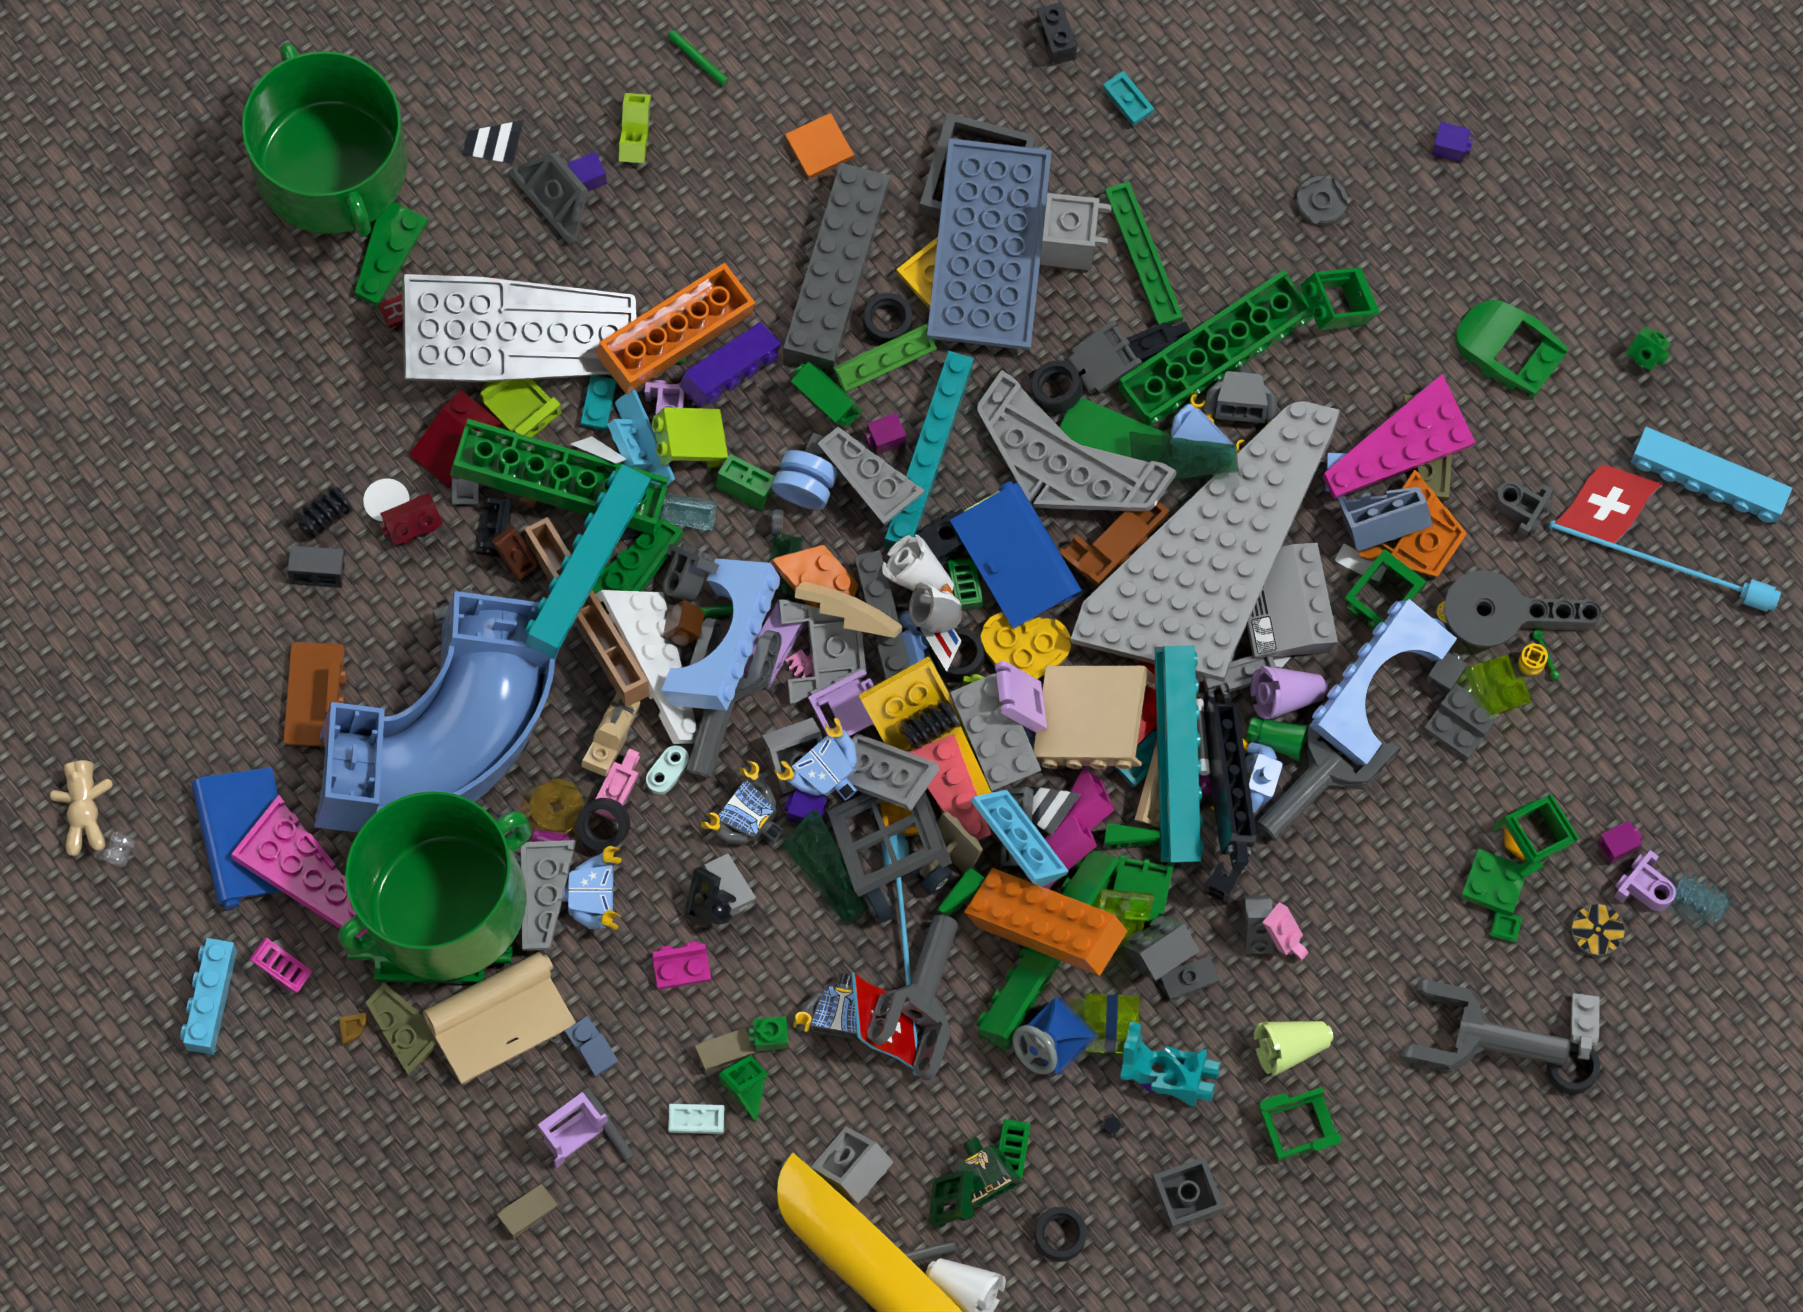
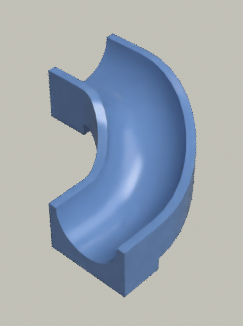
M454 591L442 625L440 673L427 692L416 703L397 715L384 716L385 709L331 702L320 732V742L325 743V759L322 787L314 827L359 833L364 824L381 808L401 797L414 793L430 791L447 792L465 797L473 802H476L507 773L520 756L532 735L552 684L557 654L553 659L525 645L528 635L524 631L531 619L536 621L539 615L536 610L540 602Z

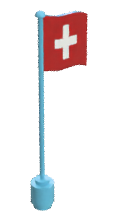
M1604 464L1597 468L1588 478L1573 504L1556 522L1553 520L1548 524L1551 531L1554 528L1741 592L1740 597L1744 599L1743 604L1765 612L1768 610L1775 611L1781 595L1780 591L1775 590L1776 587L1751 579L1750 584L1745 582L1744 586L1741 587L1617 545L1616 542L1633 525L1648 499L1663 484Z
M898 833L890 837L897 860L910 855L908 840L905 839V834ZM883 841L881 843L883 865L886 867L892 864ZM901 877L896 879L906 986L911 985V972ZM853 972L852 983L858 1038L872 1049L892 1056L914 1070L913 1063L918 1051L916 1022L901 1011L894 1034L881 1045L871 1041L867 1037V1031L879 995L888 991L869 984Z

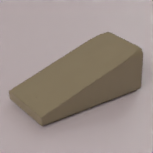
M746 1028L695 1045V1051L705 1074L756 1053L753 1044H750Z
M540 1184L497 1214V1218L513 1239H515L558 1207V1204L544 1186Z

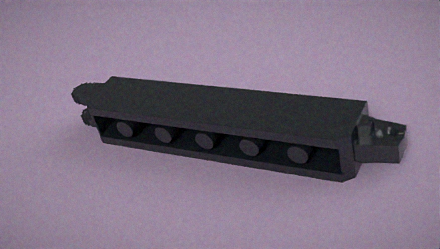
M1205 691L1203 701L1210 767L1209 776L1220 853L1230 855L1233 870H1244L1245 866L1249 863L1248 856L1251 855V848L1256 843L1257 833L1238 706L1231 704L1228 692L1220 693L1219 703H1215L1214 692Z

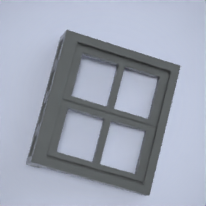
M926 790L911 810L912 815L885 827L877 805L883 802V800L865 793L827 811L854 890L859 897L936 859L942 868L952 863ZM872 807L880 830L853 842L846 819ZM916 825L924 848L897 860L890 837ZM884 840L892 864L865 876L858 853Z

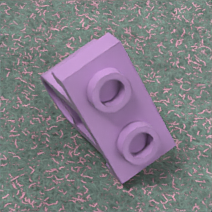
M654 380L652 383L646 382L645 400L651 402V397H657L656 414L664 407L684 408L685 399L692 400L680 387V383L667 384V382L662 380Z
M1650 850L1645 857L1642 854L1638 856L1631 866L1635 870L1629 877L1624 874L1615 887L1619 890L1614 897L1623 904L1628 895L1632 894L1650 909L1663 911L1672 903L1676 890L1667 878L1652 868L1659 856ZM1661 890L1665 893L1666 899L1660 900L1656 898L1654 891Z

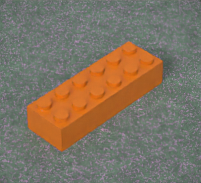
M723 263L600 341L596 355L627 395L752 315L756 302L726 263Z
M995 868L991 869L965 910V914L979 929L1098 976L1101 975L1128 931L1112 913Z

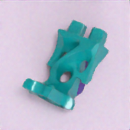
M1130 1021L1123 1050L1121 1079L1136 1081L1146 1091L1172 1095L1192 1107L1196 1106L1197 1099L1212 1101L1215 1083L1205 1082L1203 1077L1217 1080L1220 1073V1062L1207 1059L1206 1049L1186 1052L1166 1046L1165 1050L1152 1051L1143 1043L1141 1025ZM1160 1064L1164 1068L1163 1072H1155L1152 1069V1065Z

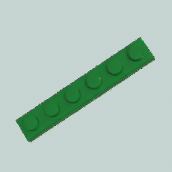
M1127 181L1105 188V196L1109 205L1112 206L1111 211L1156 324L1159 325L1163 322L1166 324L1171 322L1173 324L1182 321V312L1130 182Z

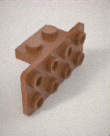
M295 642L292 644L284 742L286 745L325 747V743L320 742V732L330 703L345 704V696L341 695L342 686H346L347 671L343 670L345 648L342 644Z

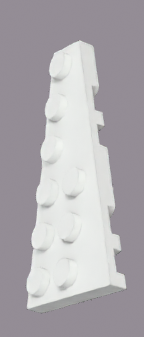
M599 591L595 594L599 602H604L610 613L608 614L613 624L615 623L621 638L648 680L649 698H654L660 709L659 717L673 744H694L698 729L692 707L671 705L661 691L670 668H682L676 643L663 635L668 613L664 593Z

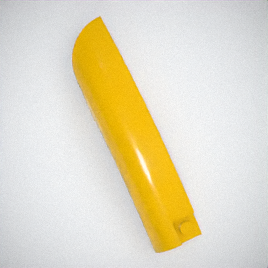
M794 1153L788 1157L780 1171L777 1182V1202L784 1221L831 1271L835 1272L877 1312H963L894 1243Z

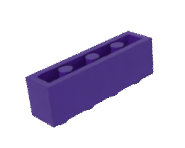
M759 322L687 370L683 375L680 387L700 408L707 403L713 404L726 390H734L741 380L746 377L748 379L752 378L765 364L769 366L774 363L779 356L777 353L781 343Z

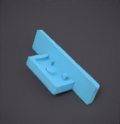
M636 390L627 395L625 393L615 402L622 419H613L607 424L620 454L627 459L623 463L630 467L669 478L667 485L675 480L669 464L666 466L660 465V459L656 454V435ZM650 481V482H652V483H654V484H659V485H661L660 483H658V482H656V481Z

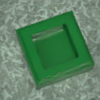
M1495 912L1489 937L1516 944L1522 916L1513 914L1511 917Z

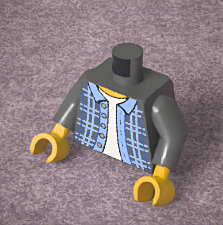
M748 760V763L751 765V771L747 773L742 767H740L739 771L743 776L750 777L749 781L747 779L743 781L718 815L716 813H705L711 819L710 825L707 822L700 823L702 828L712 829L714 834L728 844H747L748 842L755 844L762 834L775 842L783 832L781 827L772 822L777 815L775 808L777 802L772 790L763 776L758 773L759 766L755 762Z
M841 973L838 976L836 987L825 985L823 991L816 992L804 1004L801 1012L796 1014L793 1027L796 1028L797 1024L805 1025V1032H808L810 1027V1032L861 1041L857 1034L852 975Z

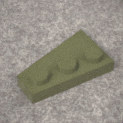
M383 982L365 1003L409 1077L435 1049L438 1043L428 1027L424 1016Z

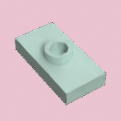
M669 1104L668 1131L669 1133L724 1134V1105Z

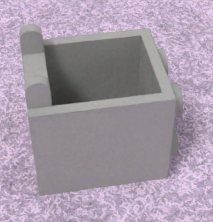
M1047 193L1040 265L1091 270L1094 246L1104 247L1108 245L1107 238L1095 237L1098 212L1110 213L1112 206L1099 203V198Z

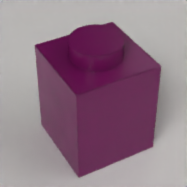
M897 413L867 423V433L864 434L869 449L874 448L876 455L906 445V434Z
M1627 821L1601 834L1597 842L1611 865L1637 852L1642 845L1641 841L1643 838L1639 829L1636 826L1633 827L1630 821Z

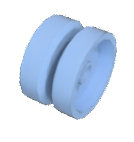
M798 450L786 451L780 464L782 471L777 472L771 488L779 497L797 506L814 510L824 509L830 496L828 489L833 487L838 475L837 469L828 461L811 453Z

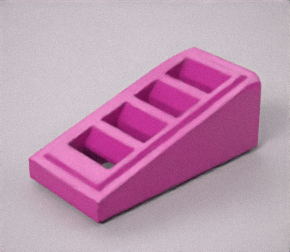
M264 938L249 959L287 990L295 993L301 989L312 973L308 967L268 938ZM271 949L273 952L264 963L262 960ZM280 956L281 959H280V961L277 963V965L275 966V968H274V969L271 968V966L274 964V962L276 961V959ZM287 963H289L290 966L282 976L280 973L285 968Z

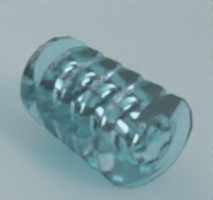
M1686 869L1675 889L1674 901L1678 902L1684 897L1685 907L1689 906L1692 902L1694 903V912L1703 907V917L1706 918L1709 914L1714 913L1713 922L1716 923L1724 916L1734 894L1726 899L1727 890L1725 889L1716 894V884L1707 889L1708 880L1703 879L1698 884V875L1694 874L1688 879V870Z

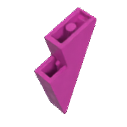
M1087 767L1082 769L1071 792L1081 793L1053 835L1048 833L1045 839L1068 870L1097 846L1091 829L1114 811L1103 781ZM1055 881L1045 885L1044 888H1048Z

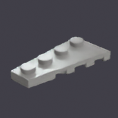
M839 427L818 442L820 448L884 525L925 493L924 489L913 483L905 475L887 464L883 459L872 453Z

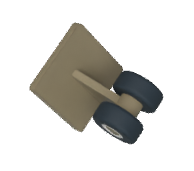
M946 811L939 819L938 826L951 861L965 874L968 869H973L983 848L980 846L979 841L962 827L960 821ZM936 859L909 872L912 877H917L921 874L925 878L922 888L931 895L940 890L949 881L952 871L947 866L942 868Z

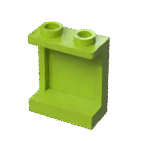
M533 380L488 382L481 389V403L506 430L533 438L562 414L561 404L554 397L551 399Z
M664 407L653 417L652 429L656 435V454L660 459V465L666 466L673 460L707 461V467L717 468L728 458L720 409Z

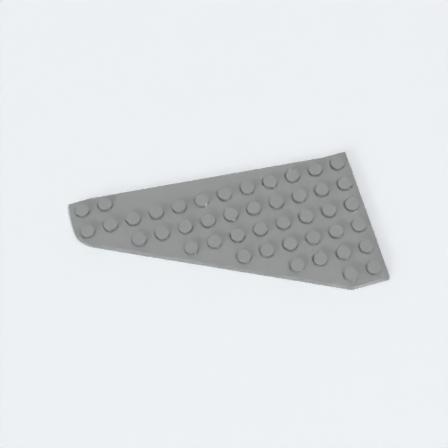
M1305 401L1295 402L1285 407L1083 602L1071 636V643L1155 664L1154 647L1195 646V652L1198 656L1195 675L1225 682L1235 649L1319 463L1323 459L1332 440L1340 416V410Z

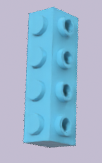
M207 938L205 946L201 945L198 961L201 962L199 972L195 971L192 982V987L195 988L194 997L189 998L186 1013L190 1014L188 1024H183L180 1039L184 1040L183 1043L188 1051L214 1055L237 949L233 942Z

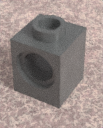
M1447 652L1442 660L1437 661L1429 673L1425 684L1447 696L1461 678L1467 664L1460 655L1454 652Z

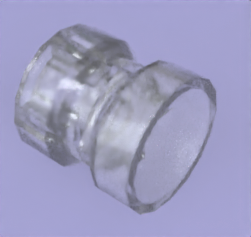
M111 832L108 838V848L103 850L101 858L112 865L124 868L129 860L128 853L133 850L136 841L124 834Z

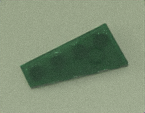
M1129 431L1131 458L1166 464L1176 470V476L1173 480L1239 472L1236 445Z
M817 809L811 811L782 845L846 926H850L868 909V906L863 897H859L855 892L846 864Z

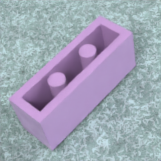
M778 601L774 608L770 607L763 620L765 624L757 635L752 654L748 657L743 673L747 677L759 637L767 630L779 632L782 637L781 648L770 684L765 687L767 690L772 685L806 624V621L780 624Z

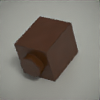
M682 600L668 609L663 635L682 647L687 646L700 637L705 611L686 600Z

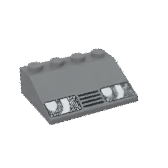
M1318 543L1292 544L1281 547L1247 623L1253 658L1327 653L1338 642Z

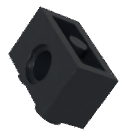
M1062 2L1037 8L1036 23L1051 66L1075 60L1077 44Z
M962 508L956 512L954 510L947 512L941 517V521L934 525L932 523L925 525L917 534L924 539L940 564L966 550L950 522L951 519L964 512ZM948 532L953 535V538L943 540L940 534Z

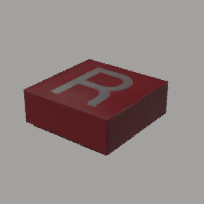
M403 294L379 303L380 310L389 329L403 324Z

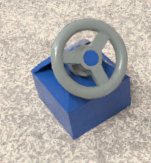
M1054 997L1028 1025L1021 1026L1014 1032L1013 1047L1019 1060L1029 1070L1038 1074H1048L1051 1072L1062 1074L1099 1035L1061 997ZM1021 1040L1027 1045V1054L1023 1051ZM1034 1058H1040L1046 1066L1037 1065L1032 1061Z

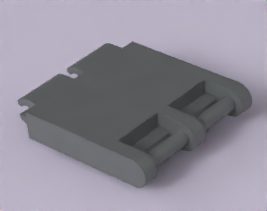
M1115 320L1109 322L1072 349L1074 354L1068 358V361L1075 367L1079 375L1086 371L1080 379L1090 394L1096 390L1102 393L1118 382L1120 378L1142 364L1141 359L1136 358L1130 349L1128 339H1124L1119 332L1118 324ZM1124 349H1125V351L1127 352V354L1129 355V357L1131 358V360L1127 357V355H1126L1125 352L1123 351Z

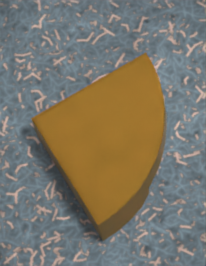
M366 1013L339 1017L343 1046L353 1043L362 1035L367 1023Z

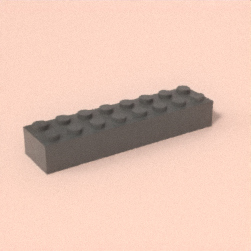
M840 162L783 347V358L785 360L805 365L810 362L819 369L834 372L833 367L836 366L889 191L890 175Z

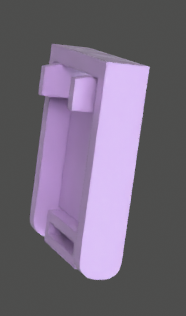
M1001 661L996 663L995 670L998 672L996 677L999 700L1004 704L1000 707L1001 713L1036 733L1047 729L1041 681L1008 662Z
M865 669L808 697L827 736L825 723L827 725L828 723L820 707L829 704L835 718L840 720L842 729L846 731L849 737L874 725L858 696L874 687L870 678L861 683L858 679L867 675Z

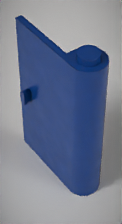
M1010 481L999 487L997 494L956 516L950 522L1010 625L1015 629L1055 605L1069 602L1080 595L1082 590L1019 483L1013 484Z
M272 767L205 776L193 780L191 785L218 906H223L225 910L235 909L240 906V902L246 897L282 892L231 859L233 851L278 796Z

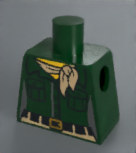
M978 1137L969 1139L963 1144L969 1157L958 1163L959 1171L968 1170L974 1172L971 1206L980 1208L1023 1183L997 1147L989 1145L983 1148Z

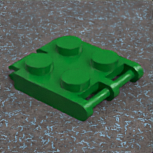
M1121 854L1110 906L1115 907L1122 891H1129L1132 893L1124 908L1123 918L1132 919L1134 911L1139 912L1137 921L1151 923L1158 916H1163L1174 865L1151 863L1150 859L1141 861L1127 858L1126 854ZM1125 863H1130V864H1134V865L1143 866V869H1141V868H1136V867H1132V866H1127V865H1124V864H1125ZM1148 868L1167 871V873L1165 874L1148 870Z

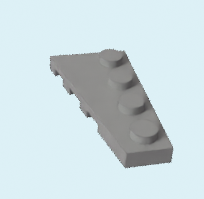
M575 840L526 842L521 847V870L527 892L525 916L522 922L523 951L551 950L576 844Z

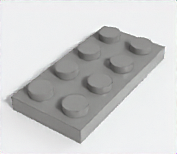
M996 673L950 692L992 791L1042 771L1023 725L1001 713L1000 707L1004 704L999 700Z
M858 733L852 738L857 756V763L854 766L856 772L848 778L857 791L911 811L940 770L937 763Z

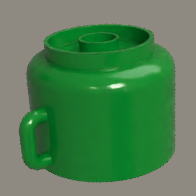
M284 43L280 47L282 62L274 66L258 81L248 97L243 113V139L257 189L271 210L292 226L320 234H336L355 230L359 236L365 237L371 231L370 222L382 215L397 198L407 172V146L396 96L386 79L376 69L356 57L330 51L309 52L298 55L294 45Z
M438 791L407 795L381 808L360 829L347 858L346 888L349 900L357 915L349 919L338 932V940L343 949L350 955H360L377 946L380 952L398 968L409 974L431 980L463 978L490 966L513 943L525 916L526 884L523 872L513 852L522 847L532 834V827L526 815L519 811H513L495 821L477 803L457 794ZM512 829L515 830L512 834L505 838L504 835L506 833H508ZM364 929L367 930L366 933L356 938L357 934L362 932Z

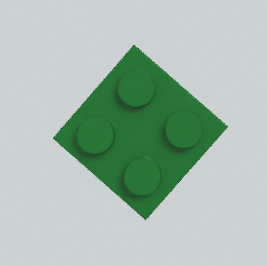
M1478 849L1461 899L1512 917L1526 878L1521 877L1518 873L1517 868L1521 864Z

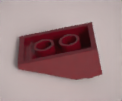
M462 390L442 408L409 454L410 457L447 488L452 485L450 473L467 419L501 428L500 422ZM471 428L477 432H483L479 429Z

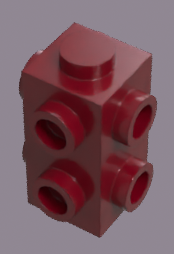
M429 493L380 513L383 523L379 524L385 539L390 537L394 545L408 543L413 537L423 533H431L437 527L443 525L435 502Z

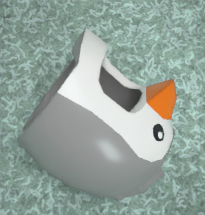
M920 582L915 586L910 599L909 616L914 625L928 632H947L956 628L960 623L962 605L953 595L948 583L938 591L932 585ZM928 590L930 595H926L924 592Z

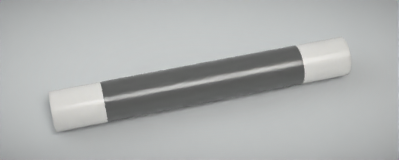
M1196 699V705L1199 707L1200 712L1197 721V732L1200 735V746L1198 748V759L1201 762L1200 775L1210 774L1204 701Z

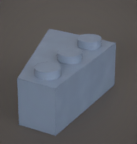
M1420 487L1386 491L1387 495L1371 497L1370 493L1362 494V498L1346 500V496L1338 498L1343 520L1357 551L1368 549L1433 526L1428 505Z

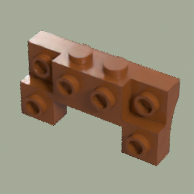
M1158 501L1151 510L1145 512L1121 511L1123 514L1093 543L1092 547L1076 534L1072 542L1059 552L1069 568L1076 574L1081 573L1098 588L1150 538L1151 533L1168 517L1169 510Z

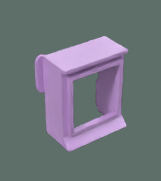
M581 1092L540 1122L538 1126L543 1132V1142L556 1158L554 1165L556 1167L562 1165L565 1162V1158L601 1133L603 1125L607 1123L608 1118L606 1114L600 1116L585 1094ZM581 1107V1112L552 1133L549 1131Z

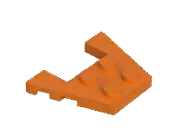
M1414 470L1402 489L1420 487L1427 502L1433 526L1403 536L1395 549H1392L1385 543H1381L1359 551L1357 556L1375 561L1385 549L1414 572L1438 578L1467 533L1437 498L1434 491L1425 483L1422 476Z

